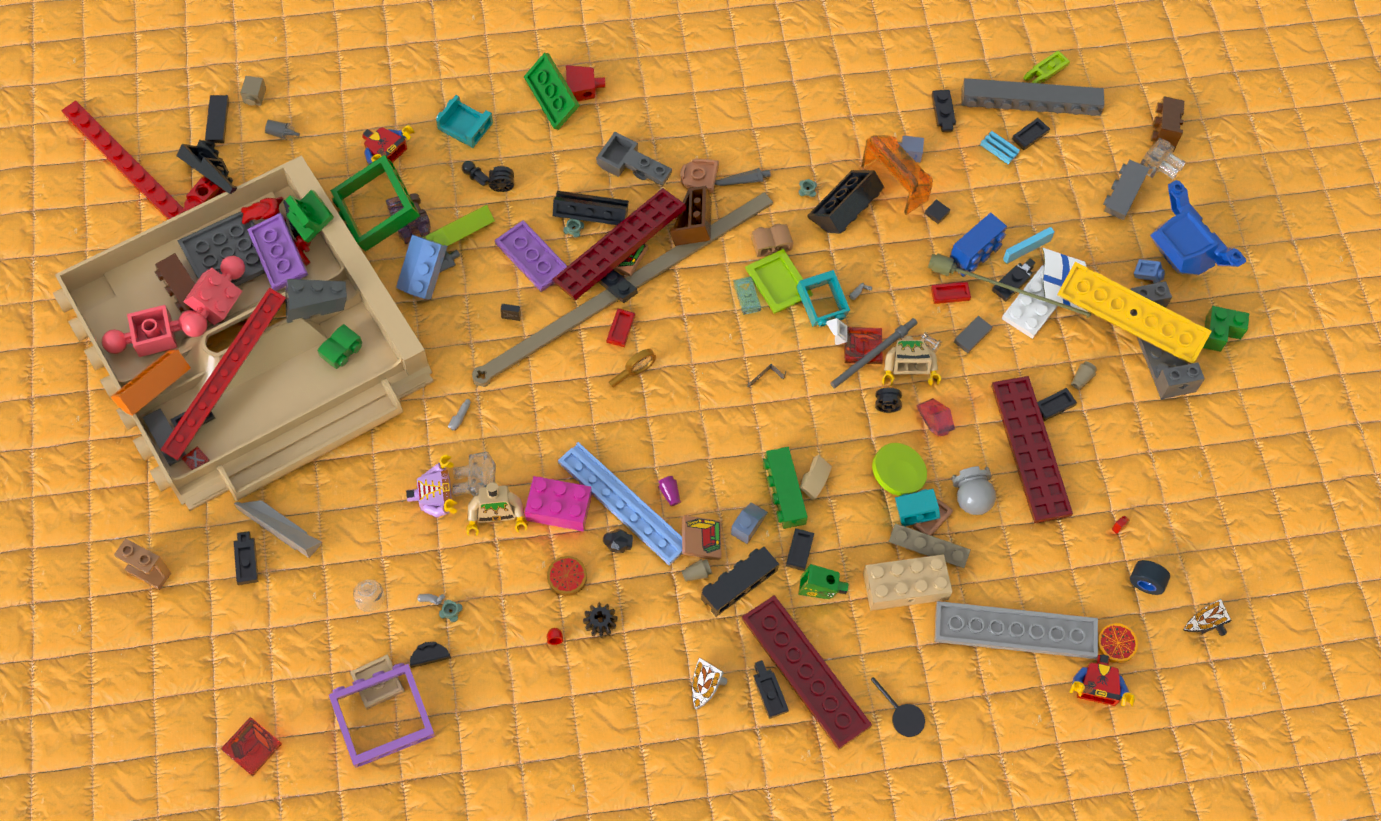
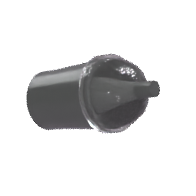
M268 120L266 123V134L282 138L286 141L293 139L295 136H300V133L296 132L295 127L291 123Z

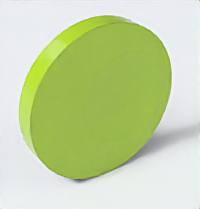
M901 443L887 444L873 458L872 469L878 483L891 494L901 496L903 494L916 493L926 482L927 468L923 459L914 449Z

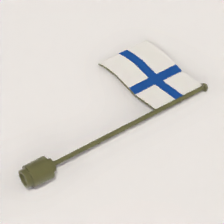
M1042 248L1045 261L1043 274L1045 297L956 268L953 258L941 254H932L928 268L936 273L949 276V273L953 274L956 271L1086 315V318L1091 316L1090 312L1057 296L1073 264L1077 262L1086 267L1084 261Z

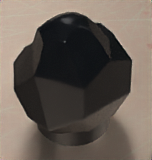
M616 529L606 533L603 536V542L610 551L624 553L625 550H631L633 536L621 529Z

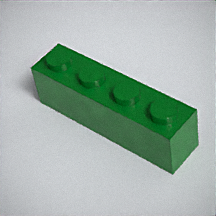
M789 447L766 451L765 458H763V467L769 473L767 481L769 488H773V504L778 507L776 512L778 523H782L783 529L806 525L808 516Z

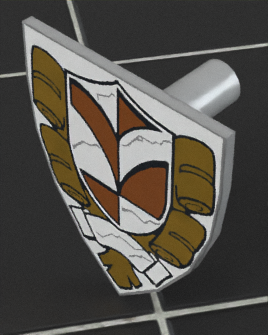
M702 658L698 659L692 684V697L696 710L704 706L713 697L719 685L725 686L727 684V678L722 677L724 672Z

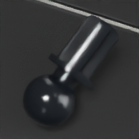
M465 161L462 164L463 173L470 175L471 180H476L482 186L489 184V177L481 171L480 167L476 168L472 161Z

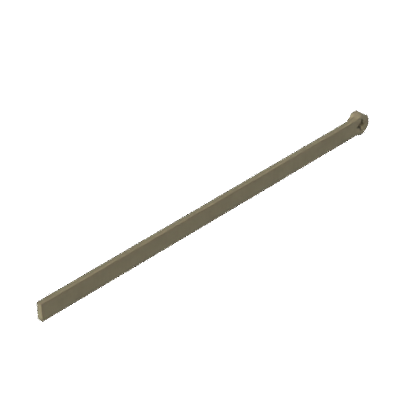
M765 192L713 223L711 225V241L676 246L625 279L636 288H639L773 205V201ZM606 289L490 362L475 368L472 372L474 384L476 386H488L490 380L619 299ZM480 374H485V379H478L477 377Z

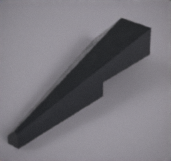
M199 140L197 146L181 145L176 155L178 158L229 194L237 190V187L232 185L233 179L228 177L229 171L223 159L218 157L219 151L214 149V142Z

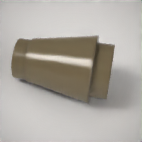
M1087 361L1080 364L1071 385L1081 390L1082 387L1096 376L1097 368Z
M700 559L685 570H682V574L687 582L708 578L712 571L708 560L702 561Z

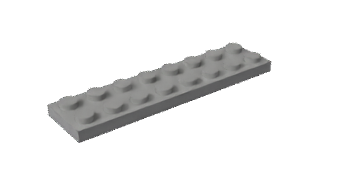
M937 601L934 642L1096 659L1098 657V618Z

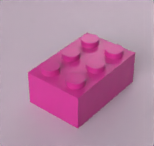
M533 476L525 508L526 520L584 531L592 498L591 486Z

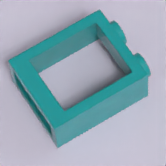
M834 270L800 280L796 286L812 327L817 325L823 327L827 325V321L836 318L841 321L846 318L850 311ZM829 284L839 311L817 317L807 291Z

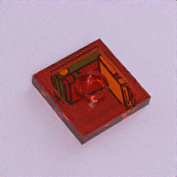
M847 327V342L844 343V363L855 364L882 343V328ZM883 352L867 364H882Z
M250 717L221 750L253 777L282 743Z

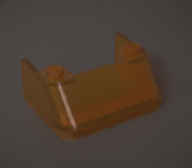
M873 135L866 140L861 166L864 168L878 159L908 191L909 195L904 213L907 215L929 200L933 179L900 146L897 139L890 135Z

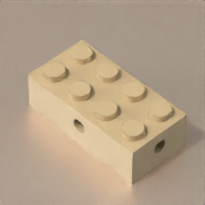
M944 555L865 565L863 571L870 611L949 600L952 594Z

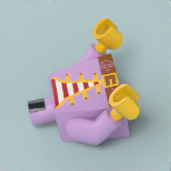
M441 456L438 464L417 478L418 489L406 490L407 502L419 501L420 509L436 518L449 512L452 514L457 512V509L453 508V506L458 503L452 500L448 470H446V467H454V463L448 462L452 458L451 456Z

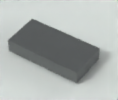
M977 316L955 338L954 343L966 353H969L993 327L980 316Z

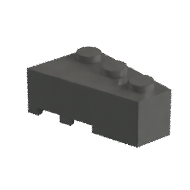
M1130 159L1127 165L1123 163L1119 174L1122 175L1119 180L1115 179L1111 187L1114 191L1111 196L1107 195L1103 203L1106 206L1104 212L1124 220L1149 168Z
M287 279L285 289L287 323H291L299 318L309 319L312 315L321 314L322 316L343 311L347 298L346 281Z

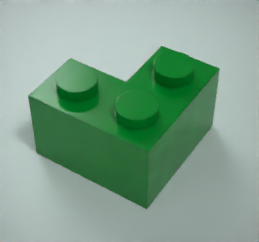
M1212 306L1205 320V328L1210 330L1211 333L1203 348L1221 352L1228 342V337L1241 340L1248 330L1250 313Z

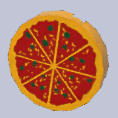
M1109 624L1098 635V651L1101 655L1109 656V662L1126 663L1134 657L1138 650L1137 636L1132 629L1124 624Z

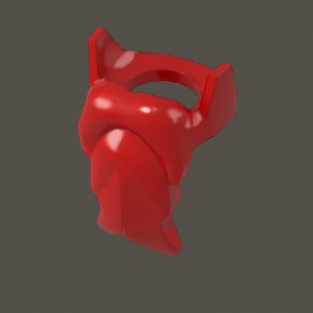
M264 198L260 202L253 203L251 206L242 207V224H246L254 219H269L279 214V205L284 198Z

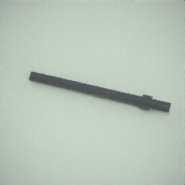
M912 318L905 325H900L896 328L892 335L830 383L831 386L835 389L896 340L906 336L908 331L918 324L916 319Z

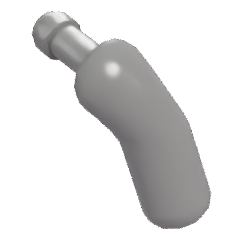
M861 283L849 297L851 300H855L861 294L863 288L870 291L872 287Z
M419 594L417 597L419 602H431L436 605L441 604L445 598L443 594L439 597L432 594Z

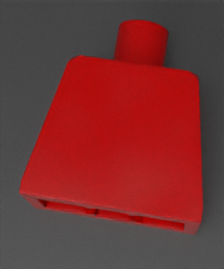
M566 65V82L577 101L594 99L595 88H605V77L594 78V68Z

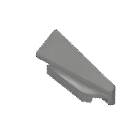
M262 500L234 503L240 512L308 558L322 544L320 540L309 536L306 531Z

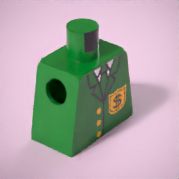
M810 564L801 575L798 595L831 599L836 593L846 595L849 584L839 581V572Z

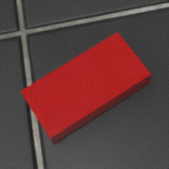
M968 282L931 286L934 304L971 300Z
M617 308L606 340L607 343L625 348L635 319L634 312Z

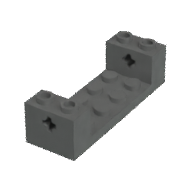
M1166 281L1130 289L1165 308L1172 298ZM1132 309L1130 311V314L1132 316H1136L1137 311L1135 309ZM1137 337L1160 399L1197 392L1205 379L1198 362L1188 364L1178 357Z

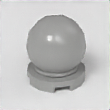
M979 466L961 470L959 476H952L953 486L959 488L957 501L960 508L966 513L983 515L994 506L996 491L988 481L992 477L988 467H985V470H980Z

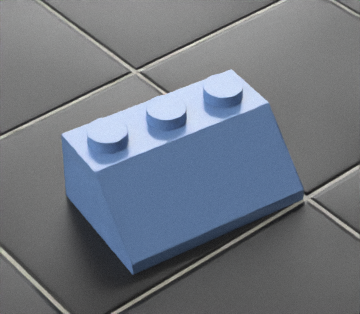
M412 235L396 288L423 299H431L447 246Z

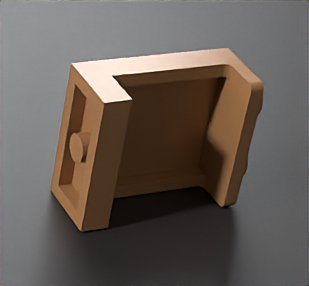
M126 538L114 554L116 558L128 564L124 569L127 573L159 590L171 575V572L160 556Z

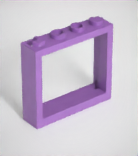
M397 664L392 667L393 670L379 671L372 675L373 678L367 680L364 678L358 679L352 683V686L335 688L332 690L333 693L329 694L355 768L435 737L409 664ZM406 674L425 728L357 755L338 700Z

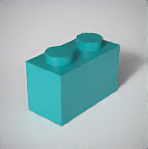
M924 489L916 493L895 497L902 526L940 518L934 489Z

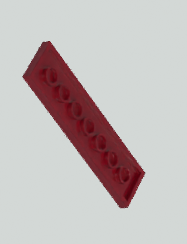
M775 595L742 616L745 625L838 750L872 727L871 722Z

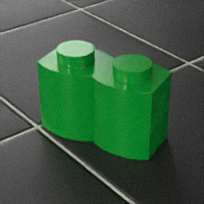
M343 324L335 330L330 338L322 343L317 351L322 359L335 369L346 365L350 355L357 353L361 349L363 342L358 334Z

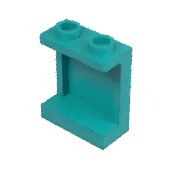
M455 95L453 99L448 101L445 109L438 113L436 122L438 130L474 148L493 124L492 113L485 110L482 114L461 103L460 97Z

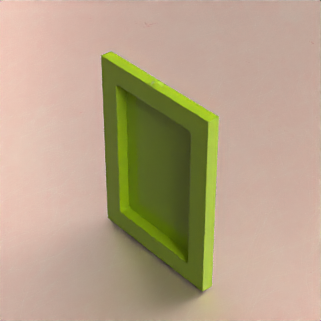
M784 249L745 266L746 271L774 314L802 301L796 286L803 278ZM808 290L809 297L813 296L811 290Z

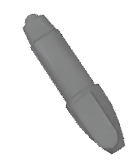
M466 399L462 403L457 415L452 417L448 428L454 431L460 426L470 407V399Z

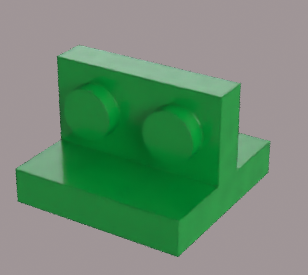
M310 190L301 200L291 195L285 200L290 206L288 208L290 212L286 215L303 240L308 243L334 218L321 198L313 190Z

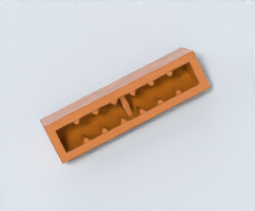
M178 349L168 350L114 393L111 398L120 409L133 416L190 370L191 367Z

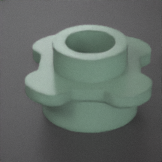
M810 179L800 181L799 195L815 197L817 183Z
M569 219L566 227L563 228V232L577 238L580 236L581 229L584 228V223L577 219Z
M445 600L442 610L439 611V616L450 619L451 622H456L458 614L462 611L463 607L454 601Z

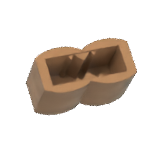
M775 224L771 228L759 227L752 232L751 240L757 257L769 256L782 249L785 252L792 250L793 240L787 224Z

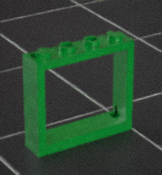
M383 155L330 190L333 195V203L340 209L338 212L340 217L346 221V226L365 252L420 216L394 164L386 155ZM386 172L404 208L361 235L344 198Z

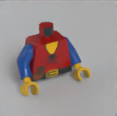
M410 125L405 126L402 130H387L381 127L375 133L367 129L362 135V138L366 140L364 143V154L367 163L370 165L383 155H386L393 163L407 150L405 138L408 140L411 138L410 134L415 133Z
M1098 655L1097 663H1089L1087 667H1082L1073 677L1072 687L1069 692L1077 691V698L1116 706L1121 699V706H1125L1126 702L1130 703L1131 707L1134 705L1135 695L1129 692L1123 677L1119 674V669L1109 666L1110 657L1107 655Z

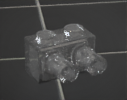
M1159 138L1146 152L1140 164L1149 168L1147 175L1151 178L1161 171L1174 179L1178 172L1183 169L1186 161L1173 154L1174 146L1168 141Z
M488 452L469 455V465L453 468V475L456 480L468 477L467 482L452 485L454 496L471 493L474 497L478 495L480 488L487 487L491 482L495 483L496 463Z

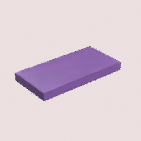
M281 213L247 229L273 290L277 291L285 287L287 279H301L308 275Z
M524 220L495 240V244L540 292L554 283L552 279L567 267Z

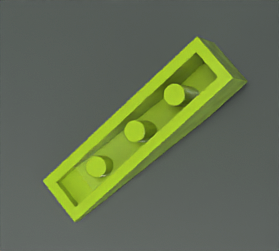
M485 205L422 238L449 246L491 224L495 220L488 206Z

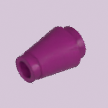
M673 476L659 480L658 487L669 505L675 506L681 503L677 480Z

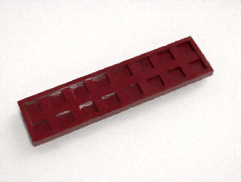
M662 188L552 280L576 301L686 210L685 204Z
M1029 376L992 382L991 387L1033 522L1039 523L1071 517L1073 511Z

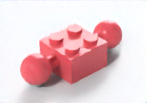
M228 256L221 262L220 270L222 274L210 268L198 279L184 300L185 304L196 311V313L187 314L182 320V329L185 334L190 337H199L207 329L206 319L213 325L225 319L242 293L241 289L230 282L231 280L239 279L245 272V264L241 258Z
M166 305L127 314L130 332L123 333L116 329L109 330L102 337V346L107 352L118 354L125 350L127 344L132 343L139 357L178 348L174 332L183 331V318L189 313H196V311L187 310L175 321H172Z

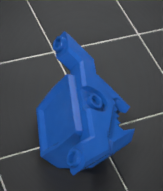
M1178 180L1168 184L1171 210L1176 216L1158 226L1150 236L1172 268L1179 274L1200 275L1214 267L1215 263L1218 266L1239 267L1246 263V258L1238 249L1228 248L1215 232L1211 233L1208 226L1204 225L1202 222L1203 218L1189 203L1188 190Z

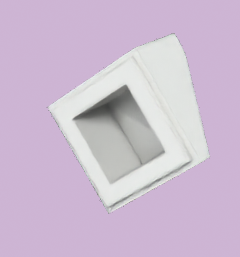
M837 318L827 321L826 324L835 335V345L846 343L847 325Z

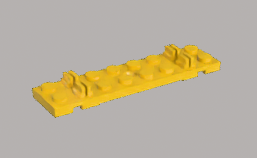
M1077 262L1073 264L1057 296L1189 364L1196 361L1211 333L1207 328L1191 322V320L1097 272L1089 270V268ZM1132 309H1135L1137 311L1136 316H1132L1130 314V311Z

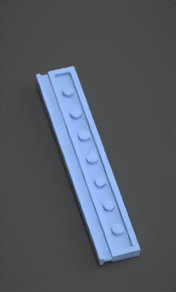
M579 442L558 460V464L581 485L591 486L592 495L669 566L682 554V536Z

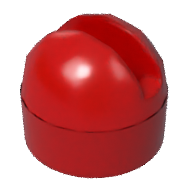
M551 628L547 633V643L551 645L561 644L563 642L562 631L559 628Z

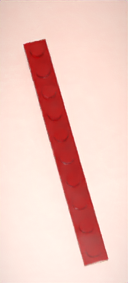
M76 100L61 110L63 115L167 220L185 212V209Z
M269 287L160 451L179 461L285 302L286 297Z

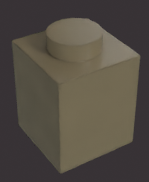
M245 76L240 92L243 102L248 105L261 106L266 92L264 79Z

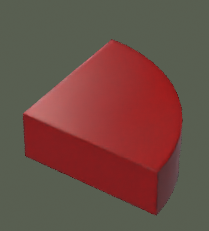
M1122 516L1114 524L1112 531L1118 534L1129 523L1130 519Z

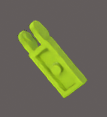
M1058 50L1035 65L1033 69L1025 74L1023 79L1029 81L1036 74L1038 77L1032 83L1041 84L1066 68L1070 61Z

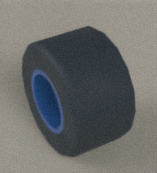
M1147 560L1138 561L1130 576V581L1134 587L1152 595L1163 594L1170 579V573L1166 568Z

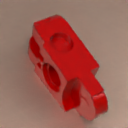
M203 176L186 195L187 200L184 202L185 211L192 209L226 191Z

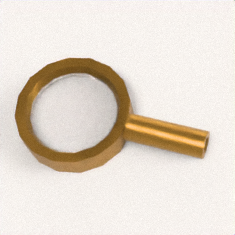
M644 349L636 353L626 363V369L609 381L610 385L614 388L629 375H638L647 370L656 360L654 352L651 349Z

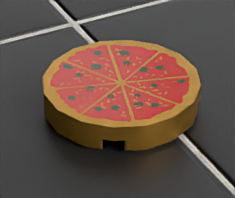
M571 556L560 557L549 566L547 572L548 584L559 595H574L582 590L586 584V568L577 558Z

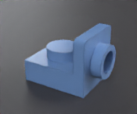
M1139 259L1134 271L1135 278L1153 280L1154 284L1160 283L1165 276V270L1159 261Z

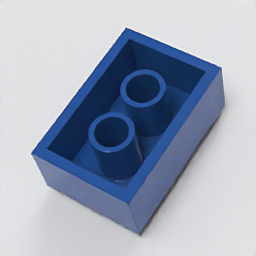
M990 212L953 245L950 258L954 259L953 263H956V268L973 273L980 262L984 263L993 251L997 252L1001 248V242L1006 236L1007 225Z

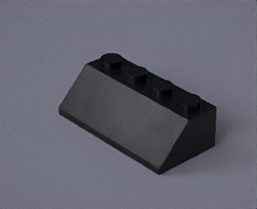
M851 170L807 216L828 233L840 234L846 230V227L852 221L857 219V215L866 209L873 199L880 195V192L885 187L875 170Z

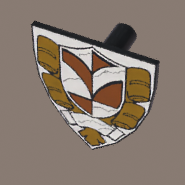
M1222 599L1196 613L1183 630L1204 634L1216 628L1219 635L1224 636L1227 634L1224 624L1232 620Z

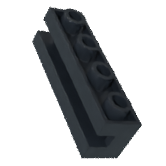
M557 191L556 197L553 200L552 216L618 225L628 217L629 201Z
M764 546L761 549L753 550L749 554V558L745 561H738L733 566V570L729 573L727 571L722 573L718 577V581L714 584L709 583L702 589L701 600L705 605L708 604L711 607V612L715 617L778 571L779 563Z

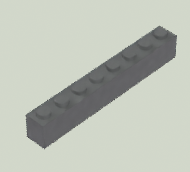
M964 78L961 88V106L1100 116L1105 106L1104 88Z

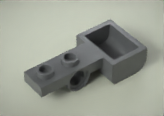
M617 132L613 133L596 157L600 168L617 177L622 174L625 168L633 171L637 178L641 180L648 178L663 186L672 173L671 168L637 152L638 143Z

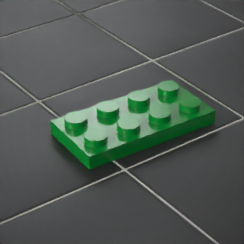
M543 53L525 74L524 78L553 128L559 130L580 105L550 54Z

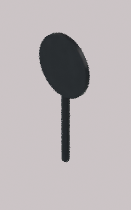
M872 677L871 681L896 709L892 717L895 730L905 737L918 735L925 726V716L921 709L912 704L898 706L879 682Z

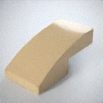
M820 455L813 458L810 471L803 475L800 489L812 500L816 499L821 492L832 468Z

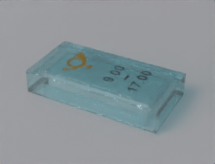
M752 277L733 280L743 315L761 311V305Z

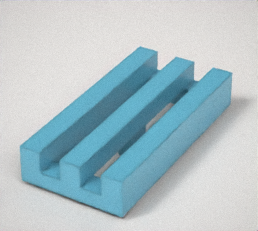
M992 130L980 143L982 147L1008 165L1020 151Z

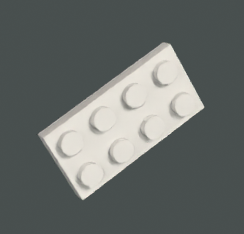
M1044 265L1040 267L1023 289L1024 291L1045 297L1043 288ZM1020 293L1004 313L1002 320L1033 339L1058 306Z

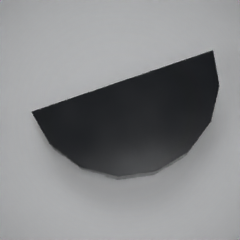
M425 642L419 645L410 657V667L413 668L451 659L448 650L444 646L437 644V642Z

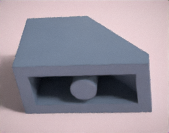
M751 502L741 511L733 523L731 535L748 544L768 512Z

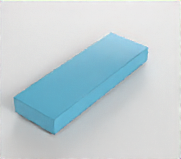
M1049 227L1008 248L1003 257L1004 262L1008 264L1050 242L1055 231L1052 227Z

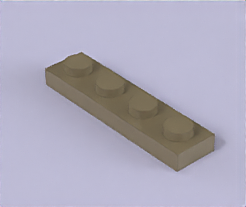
M896 523L889 539L890 543L927 556L944 555L947 563L965 568L971 550Z

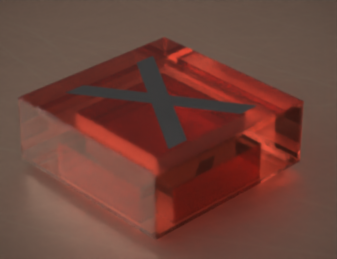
M198 446L182 457L183 462L191 471L210 461Z

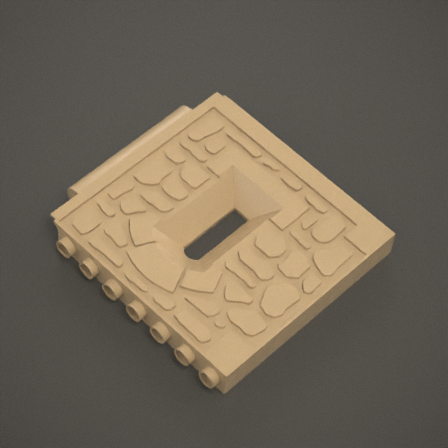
M302 155L237 186V190L232 194L225 192L55 274L62 288L53 292V295L64 313L74 309L78 316L68 322L79 342L88 337L90 338L93 346L85 349L84 352L95 371L104 366L107 369L109 375L100 379L112 400L111 396L167 351L139 357L133 344L130 343L127 344L125 350L121 353L111 354L102 346L103 335L113 329L120 330L123 333L130 332L127 314L161 305H166L172 321L179 319L183 312L180 313L175 305L177 301L173 296H169L164 288L166 285L158 279L154 272L157 270L155 264L176 253L194 283L196 284L198 281L177 240L241 211L242 207L251 206L253 203L260 202L264 198L283 197L286 200L291 195L301 200L310 190L318 194L334 216L311 240L310 251L305 252L303 250L311 263L307 266L305 265L308 275L301 279L346 281L347 298L344 310L322 316L321 314L312 315L309 319L299 318L291 323H287L286 319L265 330L213 408L212 413L215 419L201 426L185 450L186 455L194 457V451L196 450V458L204 460L203 462L197 460V467H195L194 459L185 458L169 466L143 417L161 408L172 430L175 429L170 419L187 411L228 350L227 348L219 353L210 351L206 345L208 338L250 317L269 287L272 289L266 273L237 286L242 290V293L225 319L216 325H213L206 319L207 329L203 335L190 337L182 330L174 332L178 348L170 350L178 349L191 367L190 370L133 416L125 413L120 408L116 409L127 430L138 426L142 433L133 442L143 460L145 461L152 456L155 457L159 466L150 470V473L160 491L171 487L181 505L186 504L189 511L229 490L235 501L242 499L403 413L399 400L434 382L430 376L432 371L423 346ZM283 200L279 205V210L283 217L286 219V224L289 228L292 238L294 239L288 218L286 216L287 214ZM254 219L252 221L255 225H257L267 219ZM286 286L276 292L285 297ZM345 324L361 337L363 343L357 353L349 356L346 365L335 369L319 356L317 350L324 341L332 336L337 328Z

